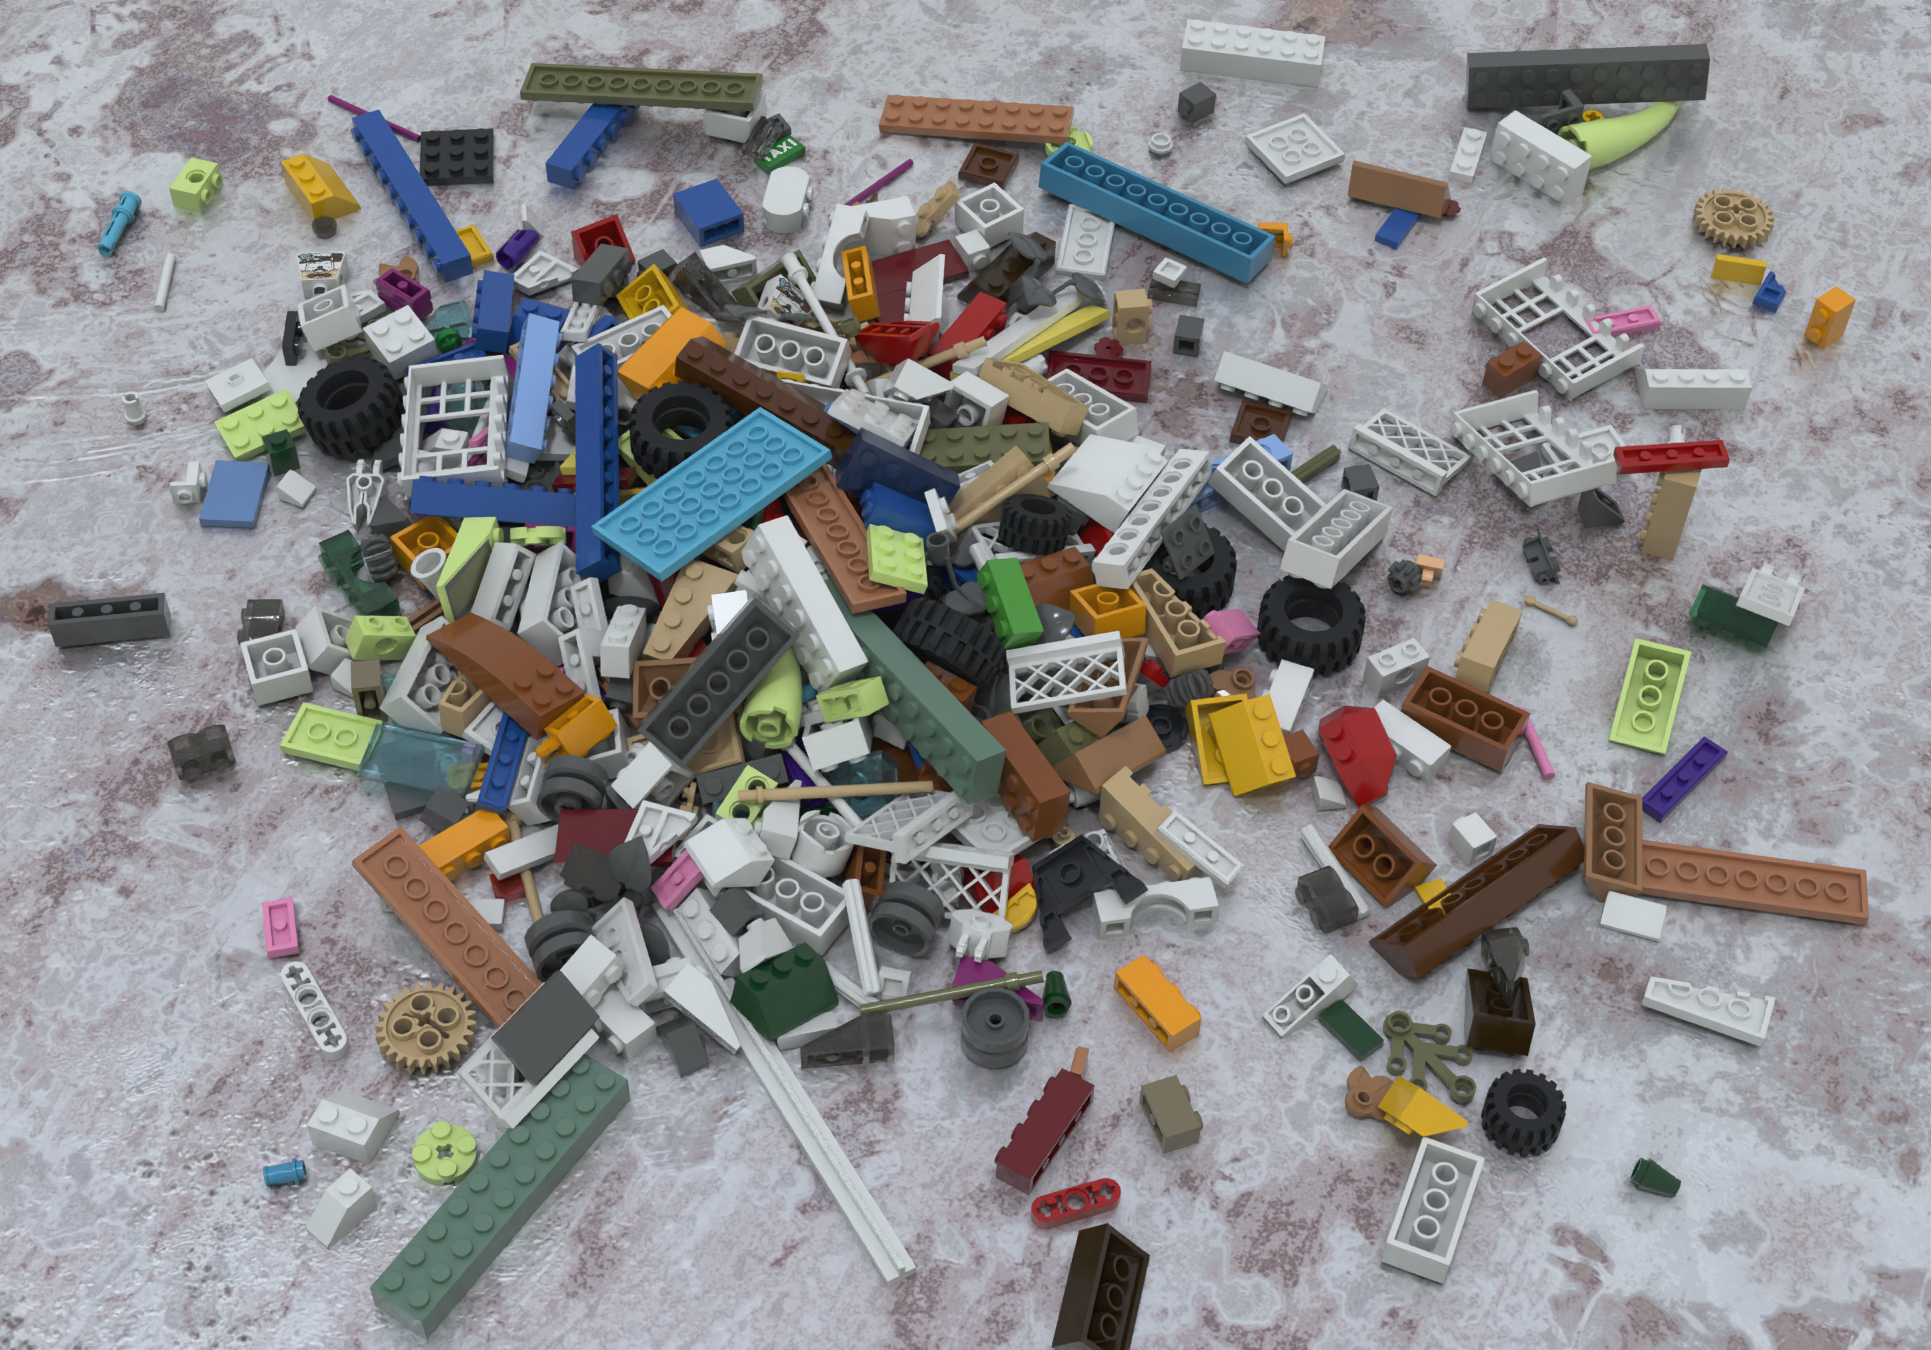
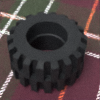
M1035 494L1013 495V497H1008L1004 501L998 536H1000V539L1005 544L1022 552L1040 555L1053 554L1064 550L1066 547L1072 512L1066 505L1046 496Z
M1513 1069L1512 1074L1506 1071L1501 1074L1500 1079L1496 1078L1492 1082L1491 1087H1489L1481 1112V1118H1483L1481 1124L1483 1130H1488L1486 1134L1490 1141L1495 1140V1146L1500 1150L1502 1147L1508 1149V1154L1514 1155V1152H1519L1520 1157H1527L1529 1152L1533 1156L1540 1155L1542 1149L1547 1151L1551 1148L1552 1143H1555L1558 1138L1567 1108L1566 1101H1562L1564 1094L1561 1090H1556L1557 1084L1553 1080L1549 1082L1545 1080L1546 1075L1542 1073L1539 1076L1533 1074L1534 1070L1529 1069L1526 1070V1073H1522L1520 1069ZM1510 1107H1525L1531 1110L1538 1118H1521L1514 1114Z

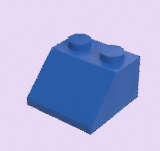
M524 298L513 315L506 353L510 354L509 346L520 342L522 326L529 313L559 321L558 332L560 333L570 310ZM561 340L555 353L558 354L568 341Z

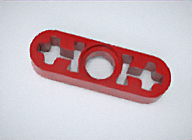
M1102 1178L1040 1196L1032 1203L1031 1220L1038 1228L1050 1229L1112 1211L1120 1203L1121 1188L1115 1180ZM1106 1190L1107 1194H1112L1111 1199H1106L1104 1195H1101V1191ZM1077 1197L1084 1201L1085 1206L1079 1210H1074L1067 1205V1201L1070 1198ZM1059 1202L1061 1203L1062 1213H1060V1207L1057 1208ZM1045 1208L1047 1212H1051V1216L1046 1217L1044 1213H1040V1209Z

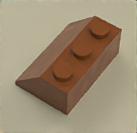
M1076 547L1020 564L1035 606L1052 604L1070 611V591L1094 584L1090 565Z
M1361 805L1328 846L1336 859L1386 908L1413 892L1415 886L1421 885L1437 866L1377 807Z

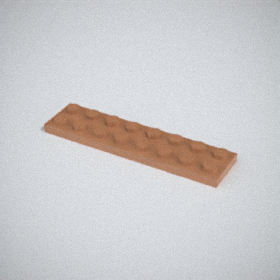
M887 95L879 122V132L1065 144L1068 142L1074 107Z
M826 463L782 494L852 614L906 602L907 593L903 587H894L869 580L867 529L864 527V523L842 488L836 486V478Z
M401 826L352 860V866L497 1029L542 984Z
M1642 840V892L1640 894L1866 925L1869 919L1866 870Z

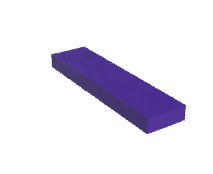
M1704 736L1642 797V811L1661 823L1726 758L1728 751Z

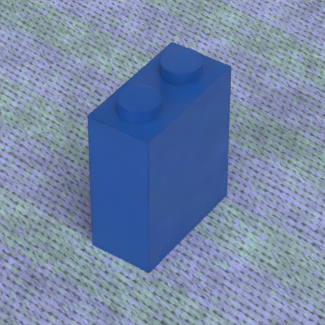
M718 179L673 194L674 213L700 247L744 232V214Z
M874 482L870 490L866 489L860 500L864 527L868 529L869 524L883 525L902 533H913L923 538L924 552L927 551L926 538L931 533L936 532L929 506Z

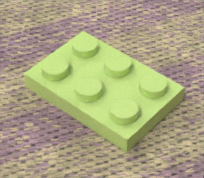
M287 389L214 422L235 461H245L265 452L261 438L263 436L287 429L293 439L307 432L299 418L297 405Z
M869 524L866 538L869 580L894 587H903L905 590L924 594L928 583L923 538L913 533L895 531L887 526Z
M303 702L280 744L281 752L363 772L373 752L372 749L375 748L385 729L384 722Z

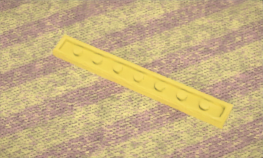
M1088 305L1061 318L1001 360L1020 363L1108 320L1109 310ZM953 371L950 372L951 381L960 376L953 373Z

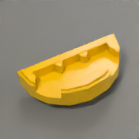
M1030 883L1007 901L1005 920L1013 925L1011 933L1018 932L1027 927L1035 917L1038 907L1037 899ZM997 909L993 914L998 915L999 909Z

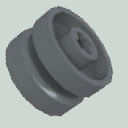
M562 755L552 758L546 764L536 802L539 811L547 818L559 823L560 810L601 809L609 780L607 772L599 764L584 757Z
M905 881L892 882L884 888L879 898V904L875 907L868 920L871 935L881 945L893 952L914 957L924 955L929 950L934 940L935 932L939 929L945 917V909L941 901L924 887Z
M574 910L554 912L537 920L527 930L524 937L525 945L529 956L532 958L537 978L542 983L546 982L556 971H560L590 935L593 936L590 922L582 912Z
M1001 987L985 988L975 992L966 1000L961 1016V1046L966 1056L976 1064L987 1068H1003L1019 1060L1024 1055L1029 1037V1009L1024 1000L1015 992Z

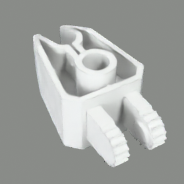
M359 459L357 461L356 473H352L346 478L348 509L356 531H359L361 519L367 516V527L369 532H373L370 525L382 496H388L389 491L382 477V461L375 460L373 474H365L367 469L366 462Z

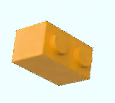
M1837 286L1818 297L1804 336L1822 349L1843 337L1856 299Z

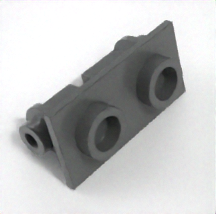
M1537 528L1538 537H1528L1524 539L1522 545L1534 578L1540 584H1546L1555 577L1557 584H1560L1556 573L1561 572L1556 556L1552 558L1549 556V553L1553 552L1548 536L1542 538L1539 528Z

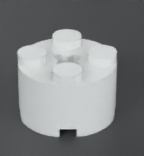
M813 810L805 813L800 818L797 840L789 859L826 879V877L842 873L845 869L855 844L845 842L844 834L850 831L852 827L838 814L830 812L829 816L820 815L821 810Z

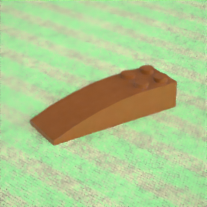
M469 613L426 635V640L537 741L547 736L544 731L545 727L585 696V692L535 648L510 631L476 614Z

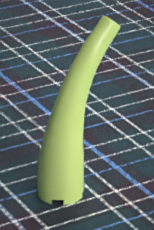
M1683 101L1657 102L1649 108L1634 114L1571 124L1562 127L1557 135L1592 155L1589 170L1614 162L1651 140L1672 120Z
M792 646L745 699L740 720L741 733L750 742H752L753 738L765 742V748L780 749L792 744V739L798 736L802 717L803 690L800 665Z

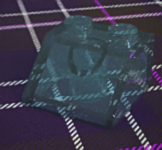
M882 750L866 754L867 758L860 762L850 764L849 760L838 763L836 769L829 771V783L835 786L898 782L897 762ZM898 794L842 798L859 817H870L897 798Z

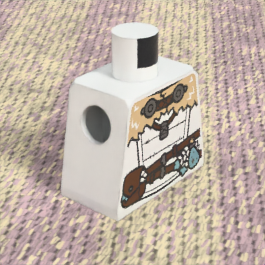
M345 251L297 253L305 298L311 299L345 284L349 273Z
M780 274L766 282L757 307L766 310L767 314L756 315L777 321L778 317L782 314H809L812 309L803 293ZM792 320L783 323L799 326L803 320Z

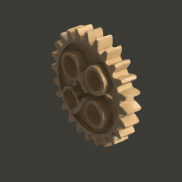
M1722 187L1721 192L1713 189L1712 194L1705 192L1704 197L1700 196L1699 201L1696 202L1693 219H1695L1694 225L1700 226L1699 232H1706L1705 238L1713 237V243L1722 241V246L1724 247L1727 243H1730L1734 249L1737 244H1740L1743 249H1745L1747 243L1752 247H1755L1756 242L1762 244L1763 239H1768L1769 234L1772 232L1775 217L1772 216L1773 210L1768 209V203L1761 204L1763 198H1753V192L1746 195L1744 189L1740 193L1736 192L1734 187H1732L1731 191H1727L1725 187Z
M428 981L426 987L421 989L419 983L416 982L413 991L403 987V996L393 993V1004L389 1002L383 1003L385 1012L377 1013L379 1022L375 1023L377 1033L375 1037L381 1054H386L388 1063L395 1061L399 1070L406 1064L410 1074H412L416 1067H420L422 1075H425L427 1067H432L433 1071L438 1073L440 1064L449 1069V1060L453 1058L460 1062V1051L469 1053V1043L476 1041L474 1032L478 1031L476 1011L473 1010L472 1001H466L464 992L456 993L455 986L450 987L446 991L444 982H441L437 988H433L431 981ZM429 1044H435L431 1047H426Z

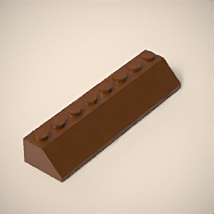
M704 336L690 339L676 356L674 376L689 384L696 382L700 383L703 388L709 387L713 389L715 395H721L726 400L728 406L745 416H748L759 407L763 408L830 449L832 459L828 463L837 468L857 435L823 411L826 406L825 404Z
M1544 824L1536 825L1449 885L1431 900L1423 903L1369 941L1371 947L1399 975L1414 977L1415 979L1426 977L1431 973L1432 968L1440 963L1449 961L1453 957L1452 954L1460 948L1473 944L1477 936L1493 930L1497 922L1514 915L1517 912V908L1521 905L1535 900L1541 891L1558 884V879L1565 874L1578 870L1579 865L1584 862V845L1577 828ZM1443 898L1440 903L1445 916L1441 908L1428 909V907Z

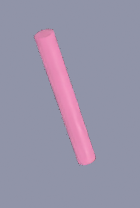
M1519 707L1520 709L1527 711L1525 707ZM1529 717L1525 736L1544 779L1550 780L1555 777V773Z

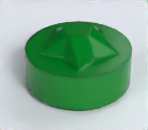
M454 328L440 331L435 338V343L442 353L458 349L463 342L461 335Z

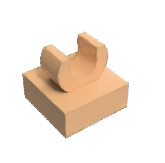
M1418 554L1416 564L1420 568L1422 575L1420 586L1431 588L1433 578L1441 579L1445 559Z

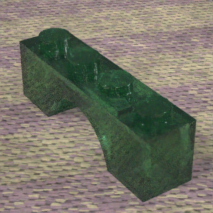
M349 530L319 542L321 554L318 555L321 566L324 570L329 569L334 585L337 588L341 586L343 596L348 605L353 604L355 606L356 615L401 616L398 598L386 582L372 583L356 577L357 572L365 564L361 547Z

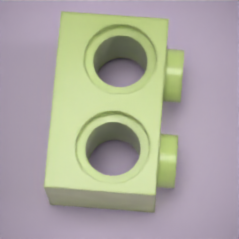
M880 676L839 683L816 695L825 723L868 716L889 704Z
M747 765L716 811L715 819L720 821L723 818H734L733 814L736 811L744 810L749 814L747 820L753 827L755 820H761L760 816L773 801H764L763 804L738 802V790H750L753 786H762L763 789L778 788V783Z

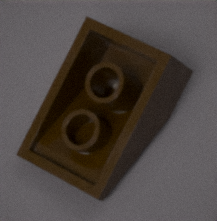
M1467 968L1464 1022L1466 1046L1479 1051L1493 1050L1510 1056H1528L1536 1025L1528 978Z

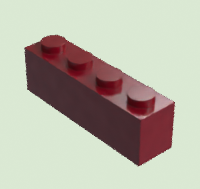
M1063 1068L1056 1077L1051 1076L1044 1087V1095L1040 1100L1035 1099L1027 1112L1028 1118L1023 1124L1018 1123L1011 1135L1012 1141L1007 1148L1002 1146L994 1160V1163L997 1164L996 1178L1029 1196L1092 1104L1095 1085Z

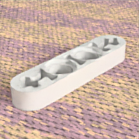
M300 961L286 964L281 970L284 988L321 1054L328 1060L343 1058L349 1050L346 1034L310 970ZM294 974L301 978L302 985L299 987L295 979L291 977ZM307 994L316 995V1000L311 1004H302L300 1002L301 998ZM325 1016L329 1018V1022L325 1026L316 1027L313 1025V1021L318 1017ZM332 1034V1038L339 1046L333 1048L332 1045H329L327 1036Z

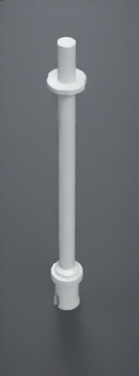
M794 253L785 254L781 259V263L788 272L789 281L791 284L799 286L823 331L826 334L838 336L807 282L808 272L806 268L801 266ZM850 357L844 381L847 386H855L858 391L871 395L865 384L867 377L865 369L856 368Z

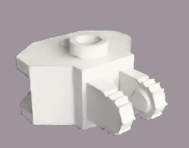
M954 910L947 942L956 948L957 957L963 958L964 955L974 956V961L981 963L983 959L987 960L988 958L1005 957L1009 949L1008 939L1013 925L1001 916L979 910Z

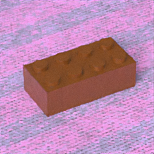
M1429 666L1425 668L1401 707L1402 713L1451 745L1452 750L1499 772H1502L1525 735L1531 714Z
M1012 711L981 721L984 728L1006 749L997 793L1003 800L1005 809L1009 812L1011 811L1016 818L1020 830L1026 832L1032 842L1063 831L1071 792Z

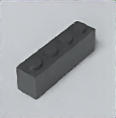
M165 593L49 604L48 626L56 647L170 636L171 613Z

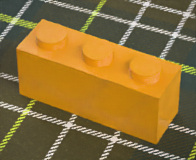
M866 245L841 251L848 301L853 316H857L859 322L880 317L874 272Z
M480 809L422 843L419 847L452 882L457 876L467 870L479 866L484 861L485 852L511 843L509 827L497 813Z
M1145 954L1115 972L1113 989L1169 1052L1174 1051L1199 1035L1202 1019L1200 1012L1194 1005H1189L1182 997L1179 988L1174 983H1170L1163 976L1158 964L1151 962Z

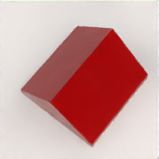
M617 214L571 232L574 259L581 267L600 244L629 248V258L632 259V262L636 261Z
M1014 855V862L1010 873L1008 900L1028 883H1030L1035 892L1033 875L1025 857ZM977 869V871L980 873V875H981L984 871H986V870ZM971 871L964 874V887L976 878ZM990 871L983 876L993 891L1002 885L1003 873ZM979 881L967 889L977 904L989 895ZM1001 890L998 893H996L999 899L1001 896ZM992 898L979 906L983 912L990 914L999 909Z

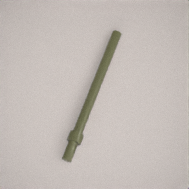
M1042 970L1018 975L1017 972L1005 974L1003 978L861 1004L859 1007L861 1017L969 997L985 988L1001 987L1017 991L1022 986L1043 983L1044 980Z

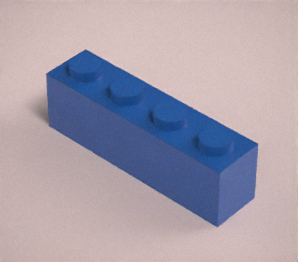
M484 270L483 280H478L471 338L476 339L475 349L506 353L514 274Z

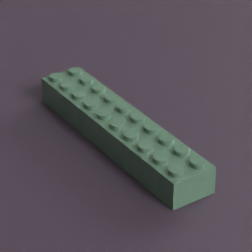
M832 579L824 580L869 661L855 681L881 677L889 704L879 710L968 805L997 794L1006 749L872 610L852 614Z
M583 1054L513 1129L509 1128L373 1283L370 1290L375 1306L427 1340L630 1101L628 1080L588 1055Z

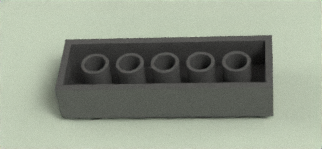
M754 593L638 724L637 731L683 769L800 637L799 631Z

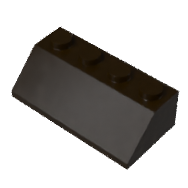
M1033 232L1027 236L1038 242L1046 254L1045 261L1040 260V265L1034 277L1039 280L1055 264L1056 241ZM1011 243L957 294V298L970 304L978 293L982 292L1006 302L1007 311L1024 293L1022 277L1024 275H1031L1034 261L1020 254Z
M1108 1223L1082 1229L1078 1232L1051 1346L1054 1350H1130L1150 1255Z

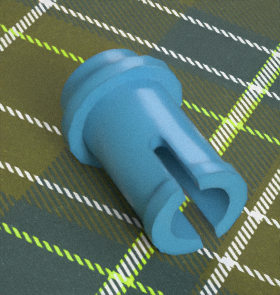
M293 1158L292 1162L263 1167L264 1181L267 1187L293 1181L296 1184H300L301 1180L307 1178L304 1160L298 1161L297 1158Z

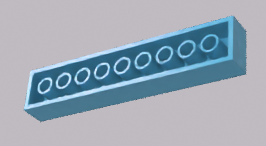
M1066 142L1041 163L1039 188L1128 228L1132 232L1141 234L1154 242L1165 245L1176 252L1191 257L1195 261L1230 275L1239 281L1248 283L1271 261L1275 235L1072 143Z

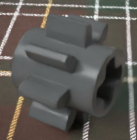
M1403 559L1400 563L1395 561L1388 568L1390 572L1387 576L1388 583L1398 593L1404 592L1406 594L1409 590L1414 592L1421 584L1418 581L1422 577L1420 568L1410 560L1405 561Z

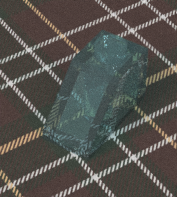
M465 300L439 306L424 326L434 339L440 331L454 328L461 335L462 341H467L471 338L473 319Z

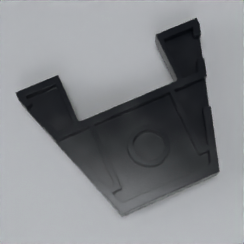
M1082 834L1031 866L1036 899L1039 902L1040 926L1043 928L1044 934L1043 945L1049 953L1072 939L1059 915L1108 883L1112 882L1125 905L1148 891V888L1140 879L1129 873L1126 868L1111 859Z

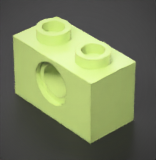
M191 157L169 188L173 206L201 213L204 207L210 203L216 190L222 185L223 177L220 174L218 163Z
M355 615L345 637V642L353 660H404L416 635L407 616Z

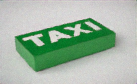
M789 135L754 156V163L768 174H771L775 169L783 167L805 154L806 147Z

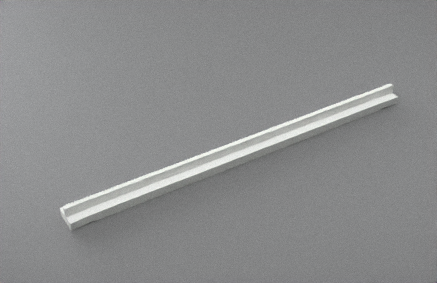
M659 900L651 903V910L661 923L682 958L690 957L693 967L697 964L709 973L710 977L708 979L712 981L740 1043V1052L887 1287L916 1273L914 1262L774 1041H769L730 1003L735 980L733 977L721 975L684 919L678 909L684 900L673 911L665 910Z

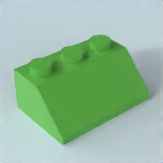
M1018 558L987 560L977 574V582L983 591L987 611L992 616L996 636L1002 642L1005 651L1033 646L1044 630Z

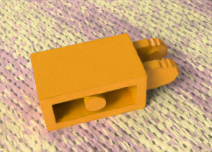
M587 694L544 728L549 738L542 742L535 749V752L539 758H542L557 749L558 752L544 763L545 768L547 762L554 757L562 755L585 757L590 748L598 742L606 740L618 725L602 699Z

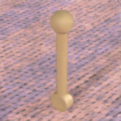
M1532 595L1525 598V605L1528 607L1535 606L1567 621L1570 626H1575L1578 622L1576 616H1568L1536 601V598Z

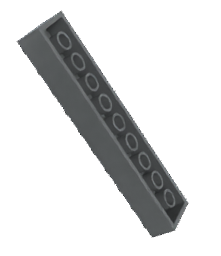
M1707 44L1467 53L1465 90L1467 109L1559 106L1561 92L1568 89L1580 99L1583 105L1706 100L1710 56Z

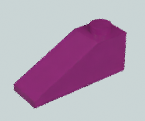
M964 955L960 959L953 987L1003 978L1007 973L991 961L983 959L980 963L974 961V956ZM1025 986L1020 987V990L1013 991L1026 1003L1029 1009L1030 1020L1041 1022L1044 1000ZM971 996L953 999L952 1001L965 1004L966 1000Z

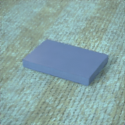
M216 460L199 517L200 525L255 528L270 473L269 463Z

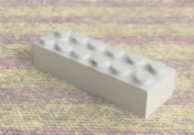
M1188 19L1182 46L1180 70L1318 87L1325 36Z
M1343 489L1288 539L1280 569L1288 572L1294 578H1304L1312 581L1317 587L1332 589L1385 537L1393 507Z
M788 515L759 524L741 552L745 565L750 568L754 575L758 589L766 596L769 606L799 631L800 637L794 642L792 647L795 650L798 662L803 665L809 676L811 686L819 694L839 683L855 681L869 661Z
M706 814L675 850L674 862L686 850L684 843L688 839L719 820ZM772 856L775 861L760 885L743 888L764 911L763 921L776 918L788 939L799 945L806 942L822 957L849 923L843 888L790 859ZM702 879L695 886L696 888L709 890Z

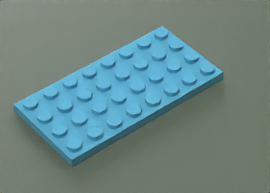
M759 407L592 525L591 528L595 536L660 581H664L831 460V451Z

